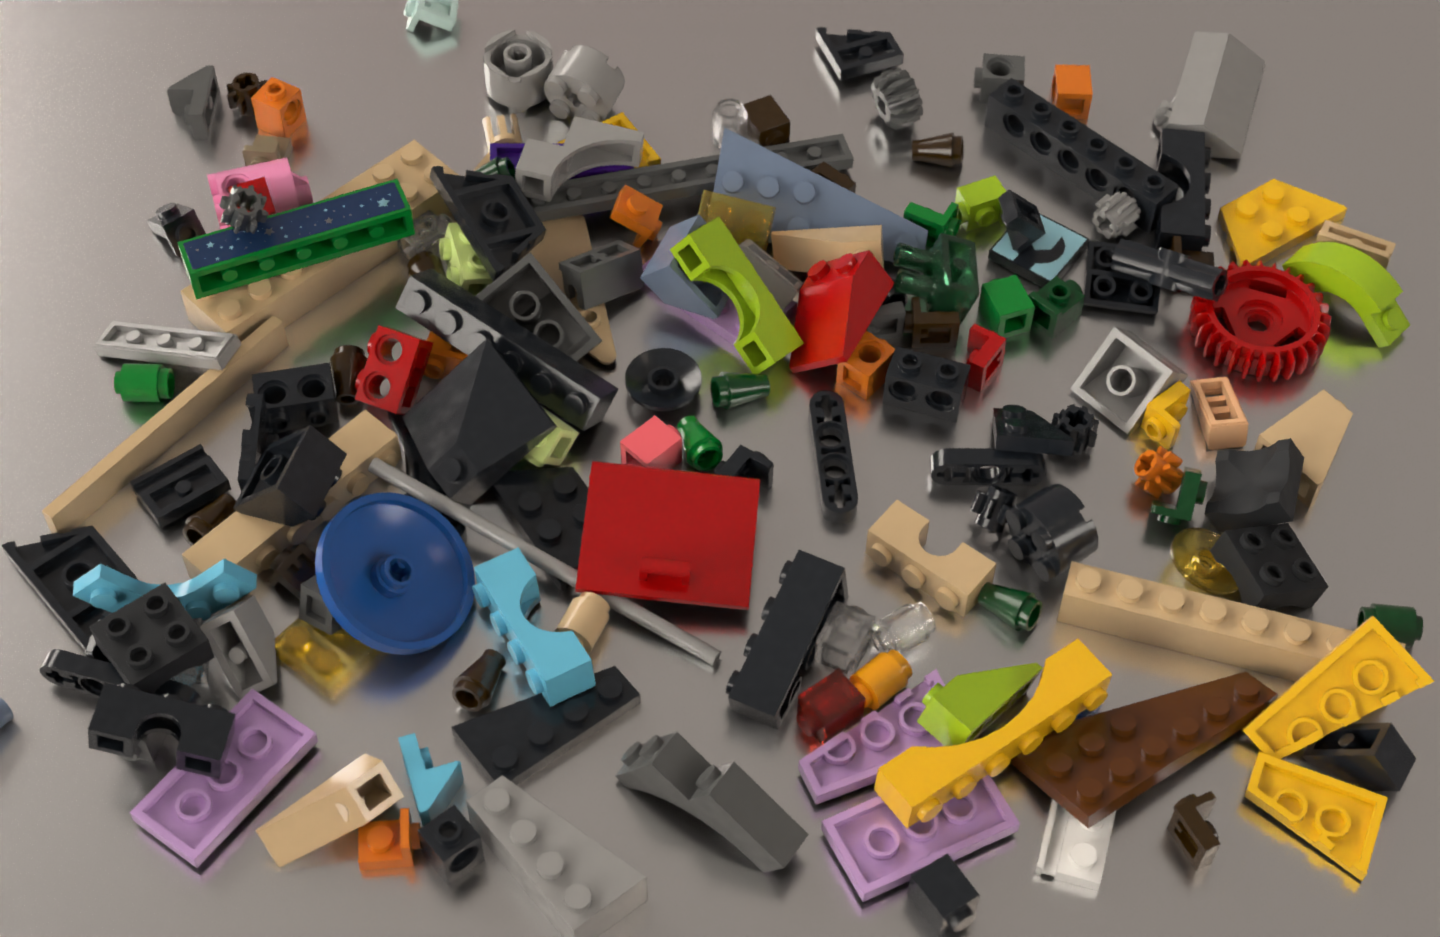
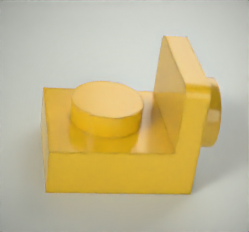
M1180 380L1147 404L1140 426L1152 440L1159 442L1167 450L1175 445L1181 427L1179 421L1188 410L1186 403L1191 389Z

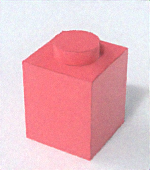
M657 416L650 418L620 441L621 464L673 469L682 462V437L674 426L666 425Z

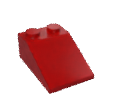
M870 250L856 254L847 253L838 259L827 262L822 260L815 263L809 269L808 277L799 291L795 329L804 344L791 352L789 369L793 374L849 360L894 285V281Z

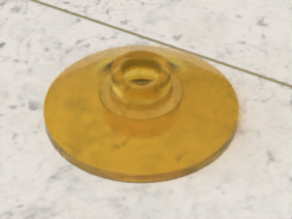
M1187 528L1180 531L1174 537L1170 546L1171 559L1178 572L1192 585L1208 593L1228 595L1238 591V586L1230 572L1222 564L1216 562L1210 552L1221 535L1203 528Z

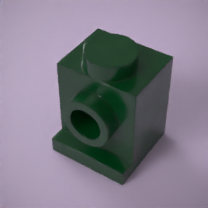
M1055 276L1039 291H1032L1029 294L1035 306L1032 325L1051 339H1054L1081 316L1085 295H1083L1079 284L1073 280L1065 282Z

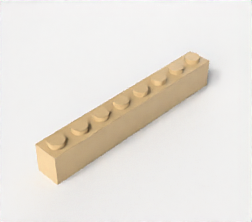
M1071 561L1057 618L1058 622L1292 681H1298L1353 632L1352 630ZM1399 642V644L1405 649L1406 644Z

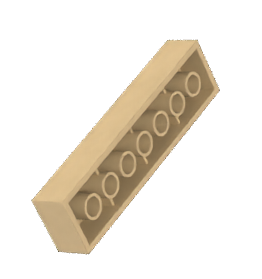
M412 140L321 200L398 179L412 210L415 235L197 300L190 284L180 291L189 321L199 330L237 334L240 342L273 315L282 320L284 327H287L452 216L429 176L431 168L434 166L444 167L445 174H458L416 140Z

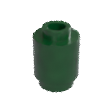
M1372 603L1370 607L1360 608L1357 628L1370 616H1374L1398 642L1406 644L1405 648H1412L1415 641L1421 640L1423 618L1422 616H1417L1414 607Z

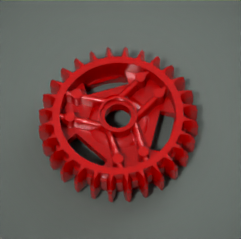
M1246 259L1241 267L1231 262L1227 268L1228 284L1225 293L1220 296L1218 301L1193 296L1188 324L1191 325L1190 335L1196 337L1195 347L1204 348V358L1214 356L1215 367L1221 364L1228 366V374L1233 370L1242 372V379L1251 374L1256 376L1257 382H1260L1263 376H1268L1274 383L1279 374L1286 380L1291 378L1293 372L1301 375L1306 367L1312 368L1316 359L1320 358L1330 335L1332 317L1328 314L1329 305L1322 303L1324 294L1321 292L1314 293L1315 283L1304 284L1303 274L1297 277L1291 275L1290 267L1285 271L1277 269L1276 262L1271 267L1263 266L1261 259L1256 266L1250 265ZM1217 317L1224 318L1229 332L1221 325ZM1252 321L1261 322L1267 327V330H1253L1249 327L1248 323ZM1291 336L1300 338L1291 344L1279 346Z

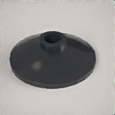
M657 348L641 353L630 362L625 373V386L630 397L639 405L656 411H670L687 405L697 396L702 383L701 370L695 360L684 352L670 348Z

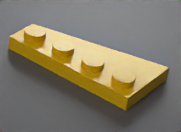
M1370 616L1247 724L1242 731L1262 753L1282 759L1322 739L1324 736L1361 719V717L1434 682V680L1374 616Z

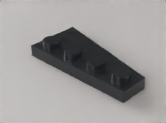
M612 666L594 673L596 686L550 707L542 693L454 725L451 727L452 734L491 783L503 775L515 785H518L640 704V693L616 666Z

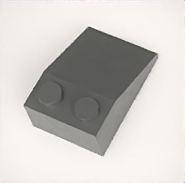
M531 252L476 295L477 298L575 361H579L602 342L601 338Z

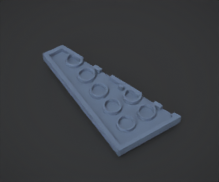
M724 127L708 222L719 216L735 240L744 242L750 239L754 243L772 246V231L882 225L884 263L922 269L928 230Z

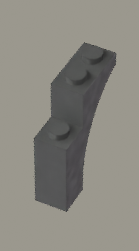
M677 731L662 737L655 735L643 744L636 742L621 758L624 765L615 777L624 786L660 797L697 817L737 847L763 873L785 868L809 835L734 761L717 767L711 765Z

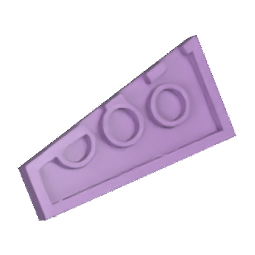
M937 669L926 675L924 681L913 689L907 688L896 695L894 701L880 711L876 712L874 710L863 717L861 723L847 733L842 731L799 760L798 770L816 805L875 783L878 768L912 746H944L917 722L926 707L922 703L925 695L937 683H940L943 687L945 686Z

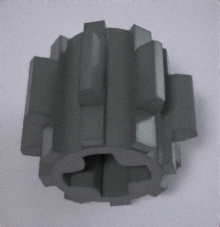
M252 185L243 189L241 186H232L229 197L222 196L219 204L222 209H225L220 220L221 223L230 224L234 228L235 234L239 233L240 230H246L247 233L251 232L254 234L258 222H266L268 212L263 210L267 197L262 196L261 193L257 194Z

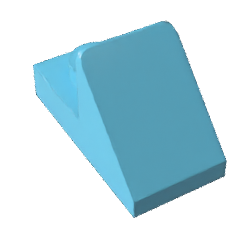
M413 733L399 737L398 740L423 827L445 812L460 789L464 778L460 761L433 767L428 747L420 749L416 734Z

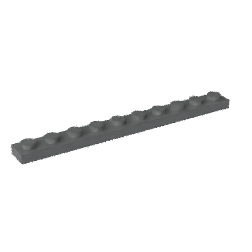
M843 134L764 147L808 170H813L823 161L838 171L853 167L854 157ZM720 154L569 179L558 188L550 202L530 197L526 198L542 222L612 210L617 196L625 184L656 202L711 193L714 191Z

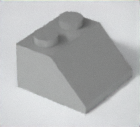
M1114 327L1070 389L1122 431L1130 435L1141 426L1147 404L1179 380L1183 383L1188 374L1132 331Z

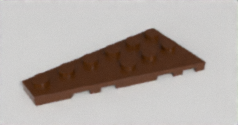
M1245 671L1074 720L1067 729L1060 733H1056L1055 730L1044 737L1042 743L1034 751L1027 755L1021 752L1010 759V763L1089 829L1244 728L1274 702L1278 694Z

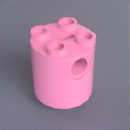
M287 158L208 174L207 178L220 229L231 227L230 224L226 225V223H221L220 221L225 210L219 206L222 196L229 197L230 195L227 187L265 177L275 211L280 213L313 203L307 175L301 177L291 172Z

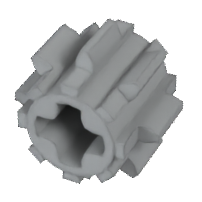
M1116 192L1112 197L1106 194L1095 203L1099 209L1093 213L1092 222L1096 225V230L1105 235L1106 238L1110 239L1113 237L1116 239L1121 234L1126 237L1137 228L1134 222L1140 217L1139 213L1141 210L1137 206L1136 200L1129 197L1127 193L1122 192L1120 194Z

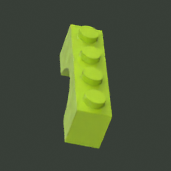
M719 216L688 234L670 249L690 281L711 283L723 290L734 303L740 322L739 334L734 346L753 374L761 373L804 344L796 329L790 323L774 296L770 293L752 263L747 259Z

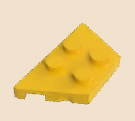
M1272 179L1220 207L1218 220L1222 230L1227 234L1226 242L1229 250L1234 251L1236 255L1237 266L1241 267L1245 259L1248 260L1250 265L1256 266L1260 259L1264 264L1319 233L1325 220L1337 223L1344 219L1347 208L1342 204Z

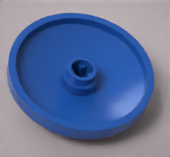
M382 492L365 495L353 500L342 508L326 525L318 541L315 556V573L320 594L329 612L338 624L361 643L390 654L411 655L422 653L447 640L466 620L474 599L472 586L475 585V576L472 560L464 541L453 525L430 505L399 493Z

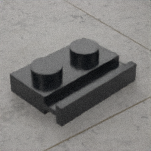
M201 444L130 481L133 492L138 495L142 504L160 528L231 490L229 480L210 455L206 454Z

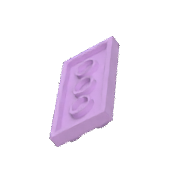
M251 689L229 711L236 714L235 730L220 779L179 770L175 766L129 812L134 822L196 868L210 856L318 742L314 731L254 689Z
M986 775L977 782L975 788L967 796L960 800L954 797L943 804L941 811L928 822L923 823L919 820L909 828H906L880 796H877L823 820L821 830L862 902H865L910 881L912 874L947 853L954 861L1017 832L1020 822L993 779Z

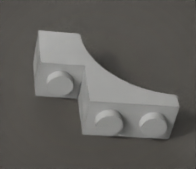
M574 116L563 146L527 138L515 169V181L526 197L550 202L555 192L564 182L585 170L608 165H625L639 168L643 154L644 132Z

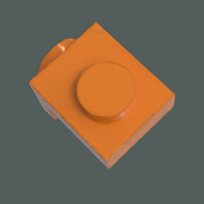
M625 184L617 196L610 219L636 232L633 246L640 249L647 239L653 241L659 233L662 221L658 219L663 205Z

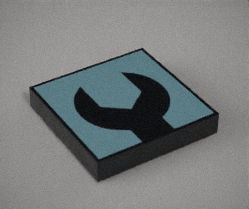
M1040 214L1046 234L1018 253L1013 250L1006 230L989 250L988 259L1043 287L1055 276L1061 279L1088 248L1089 238Z

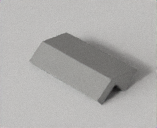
M1195 32L1168 121V129L1205 132V147L1211 148L1210 157L1241 159L1265 69V61L1230 33Z

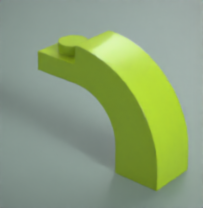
M1337 242L1312 243L1300 248L1282 265L1284 270L1290 267L1291 275L1295 277L1303 274L1304 284L1315 283L1314 292L1332 293L1348 302L1362 319L1378 348L1389 346L1410 326L1409 321L1396 301V298L1403 292L1399 284L1383 266L1358 249Z

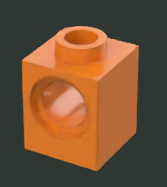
M1055 64L1051 85L1052 104L1075 119L1088 120L1093 96L1090 65Z
M271 77L251 97L258 129L276 137L289 138L307 119L301 89L277 78Z
M866 330L849 360L837 365L836 382L867 401L885 383L886 373L895 348L886 340L878 338Z

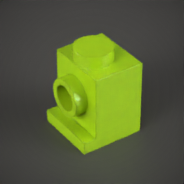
M996 175L957 187L955 203L959 204L957 218L961 220V224L966 232L980 227H987L995 222H999L1001 226L1005 225L1001 218L1003 212L998 197L1004 194L1006 190Z

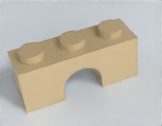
M896 500L868 529L865 553L877 565L887 567L901 576L909 586L916 589L919 588L933 597L944 609L953 610L964 618L977 604L982 587L987 582L993 584L997 563L964 542L954 552L945 556H936L926 552L922 547L927 541L930 520L899 500Z

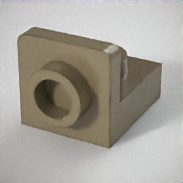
M256 135L253 145H245L242 153L245 166L282 158L289 160L293 148L291 138Z

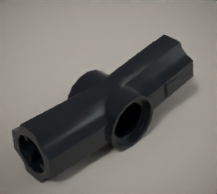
M1121 239L1115 247L1112 256L1111 269L1149 280V284L1178 293L1182 290L1204 299L1218 301L1220 296L1225 293L1228 284L1227 270L1192 260L1191 256L1161 247L1158 250L1138 242Z

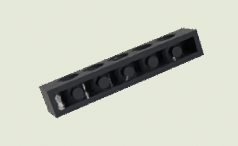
M1010 78L989 95L984 126L1098 201L1106 194L1112 197L1116 192L1120 194L1122 192L1127 193L1129 197L1136 200V204L1141 210L1139 213L1140 217L1134 223L1148 234L1156 228L1161 205L1175 202L1179 185L1013 78Z

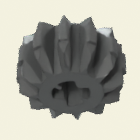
M900 68L890 69L874 78L871 86L873 91L872 98L876 104L875 108L878 109L880 118L885 121L886 126L894 130L904 129L920 120V116L923 115V100L920 98L919 89L915 85V80L910 78L909 72Z

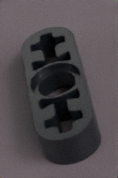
M944 448L934 452L930 457L931 478L936 483L942 485L992 484L998 486H1030L1041 482L1046 476L1044 455L1040 453L1001 451L988 448ZM983 466H995L992 468H980Z

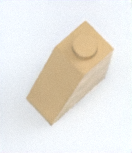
M1323 389L1259 434L1254 450L1269 447L1278 440L1292 439L1304 456L1297 498L1310 508L1316 502L1353 413L1340 400L1335 399Z

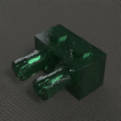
M941 233L934 246L929 250L912 247L901 242L898 243L893 255V265L923 273V275L901 268L895 278V292L919 296L921 299H924L926 312H959L960 324H962L980 295L975 242Z

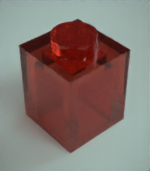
M837 669L798 695L797 723L806 735H813L823 745L842 731H847L861 721L864 714L865 697Z

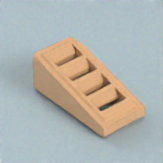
M1228 377L1190 381L1189 387L1208 449L1218 450L1245 446L1249 423ZM1222 394V396L1205 397L1207 395Z

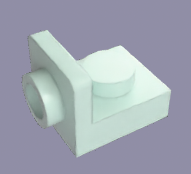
M408 0L404 9V16L408 17L406 30L413 32L418 21L421 20L451 32L456 23L459 0Z

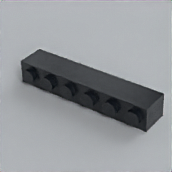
M431 268L409 276L395 307L397 310L466 355L473 352L484 340L489 339L537 401L583 431L603 420L618 391L617 387Z

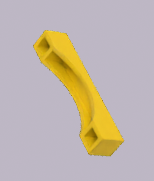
M1077 638L1045 660L1034 696L1024 709L1004 727L983 738L960 745L941 747L912 746L878 768L874 791L906 828H909L919 820L923 823L928 822L941 811L943 804L954 797L960 800L967 796L986 775L990 777L997 776L1009 765L1010 759L1021 752L1024 755L1031 753L1042 743L1046 735L1054 730L1056 733L1064 731L1073 723L1076 715L1085 709L1088 711L1097 709L1108 697L1106 691L1112 673Z

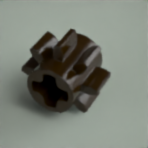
M253 73L237 75L232 83L226 85L229 108L234 109L238 107L241 115L255 116L251 97L267 80L259 82L257 75Z

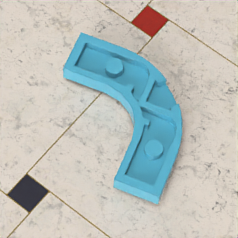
M223 559L197 577L183 583L170 584L168 587L194 621H203L210 618L211 614L228 607L256 589L257 574ZM99 564L74 581L73 596L92 604L94 607L113 613L160 586V584H149L139 581L103 564Z

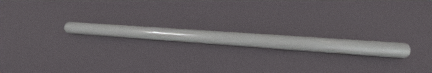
M374 458L370 463L369 472L503 548L511 551L519 547L528 562L574 588L576 587L578 570L379 458ZM599 595L607 601L611 609L712 666L717 663L721 651L626 597Z

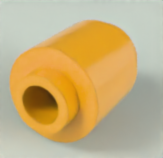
M892 649L887 653L880 652L850 676L851 687L849 692L859 706L877 710L908 685V679L913 674L912 668L906 658L898 651Z

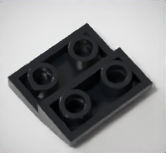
M1089 240L1083 295H1085L1083 305L1157 315L1160 287L1149 284V280L1111 269L1112 256L1118 244Z

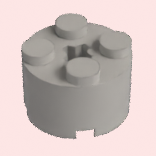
M515 30L503 31L493 36L484 48L483 64L486 90L494 101L507 106L510 111L516 113L524 112L528 107L539 104L547 98L544 92V84L553 70V55L549 41L541 34L526 30L527 35L515 34Z
M576 45L570 51L566 49L544 84L545 95L551 103L549 106L550 112L560 119L574 118L576 116L598 122L604 121L625 86L622 71L618 66L614 70L606 63L609 57L592 47Z

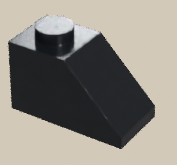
M1351 723L1308 745L1302 755L1307 762L1349 784L1369 791H1400L1416 761V757L1392 723Z

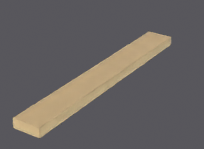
M274 315L241 342L240 347L223 370H207L42 510L50 532L63 534L76 529L251 379L252 374L258 373L286 349L289 344L283 321Z

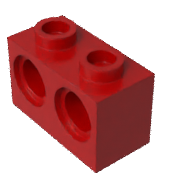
M378 325L376 332L371 335L368 341L367 352L369 355L365 368L359 372L356 379L355 388L357 393L355 400L395 414H406L414 406L434 342ZM397 342H400L402 353L397 360H394L392 348ZM387 378L390 383V391L383 398L380 393V385Z

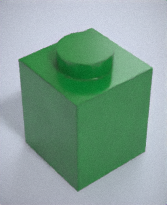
M1017 275L996 278L982 284L978 309L990 330L1004 338L1031 330L1035 306Z

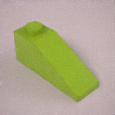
M1036 662L957 675L944 687L937 683L923 698L922 703L926 707L917 722L944 746L960 745L973 741L1027 693L1043 667Z

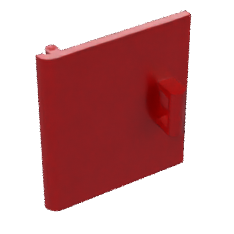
M592 461L575 592H592L599 595L748 610L758 500L760 497V479Z

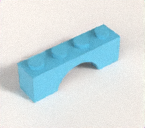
M519 547L474 567L477 584L472 586L474 596L482 609L488 606L491 611L489 614L490 620L498 636L506 635L509 640L507 642L508 650L515 664L520 665L523 663L526 667V679L535 695L542 693L551 707L596 686L592 660L573 631H545L533 626L526 620L531 610L541 601L536 574Z

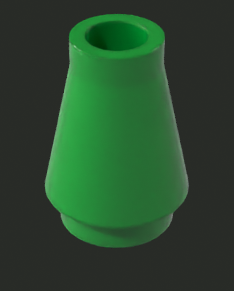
M687 416L681 419L677 424V430L682 437V445L687 463L699 471H709L715 468L723 458L721 441L708 431L695 416Z

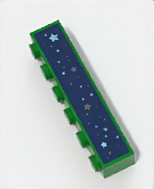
M393 179L269 215L265 223L258 222L254 234L251 232L247 233L246 230H240L239 233L235 234L234 228L231 226L177 243L184 268L197 300L415 235L411 207L398 179Z

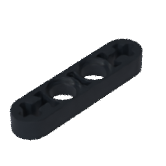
M823 390L811 397L808 416L821 511L829 522L845 524L849 523L856 516L858 504L846 413L842 397L833 391ZM821 407H828L831 412L830 421L824 422V410ZM826 435H834L841 442L836 446H827L820 439ZM831 466H838L846 474L839 478H832L825 473V469ZM842 491L841 498L842 504L845 506L844 508L837 507L835 492Z
M51 649L40 667L41 675L51 683L96 697H100L105 682L114 685L125 683L112 663L60 649ZM170 679L154 693L156 695H177L184 699L185 702L197 705L201 701V696L192 687Z

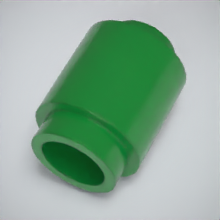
M124 363L121 371H116L114 376L115 393L121 394L124 402H163L164 399H172L175 391L174 371L172 368H164L163 364Z

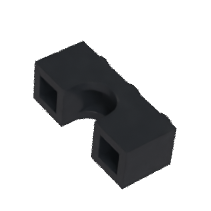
M105 682L88 727L89 748L133 758L136 747L143 737L154 732H164L172 735L179 742L176 750V769L220 779L234 735L236 714L230 713L225 708L215 704L201 706L185 702L184 699L177 695H156L143 692L132 684L120 683L114 685Z

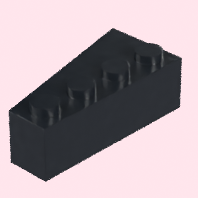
M798 550L793 562L787 560L783 566L779 577V583L782 584L776 598L770 596L761 615L764 623L758 634L752 633L744 649V656L747 658L741 671L735 670L732 673L726 687V694H729L728 700L733 711L775 729H778L801 687L802 676L798 675L801 669L807 671L811 668L817 657L820 640L817 639L819 634L829 635L835 623L833 618L836 607L843 608L849 597L845 568L802 550Z

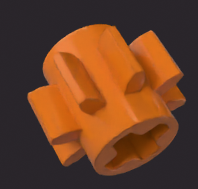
M1159 446L1156 452L1154 450L1145 451L1138 457L1134 466V472L1139 476L1135 485L1155 498H1159L1161 493L1171 494L1175 492L1181 485L1183 471L1178 467L1183 460L1162 446Z

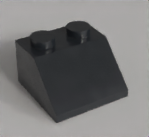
M311 425L281 438L265 447L233 509L241 514L290 527L308 520L313 521L325 509L326 501L324 499L329 489L340 479L342 475L340 467L347 453Z

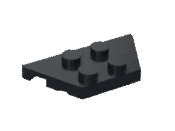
M442 166L431 168L429 176L493 281L520 261L543 240L546 228L513 176L500 174L486 175L482 172L466 170L465 176L445 174L444 167Z
M574 467L508 471L490 489L526 542L578 570L588 487ZM548 573L561 592L568 589L569 584Z
M93 525L72 529L70 532L63 534L56 532L41 535V542L17 547L15 541L2 545L5 555L84 651H86L89 638L92 635L89 626L95 624L99 618H105L112 613L74 597V581L99 564H103L138 580L136 575Z

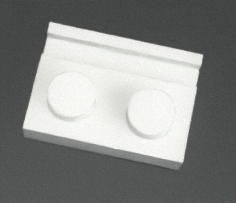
M1052 799L1034 874L1039 876L1042 873L1054 876V880L1098 891L1116 811L1088 829Z

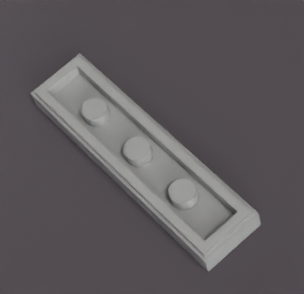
M112 321L93 347L98 356L223 370L240 347L241 342L237 334Z

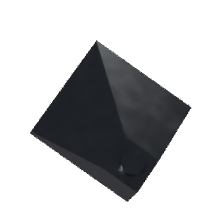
M489 339L484 340L402 416L427 469L450 499L472 505L557 427Z

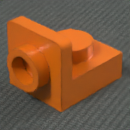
M400 808V819L372 821L358 828V864L360 871L414 866V850L421 849L417 831L421 828L420 822H412L409 808Z

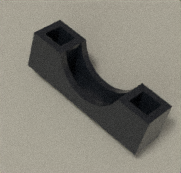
M1162 128L1156 151V171L1179 185L1178 192L1182 198L1176 202L1161 205L1155 228V249L1160 247L1170 249L1173 236H1181L1182 250L1201 251L1202 247L1209 246L1211 225H1205V220H1208L1210 216L1211 199L1205 198V194L1209 193L1211 173L1205 172V168L1208 169L1211 148L1205 147V132Z

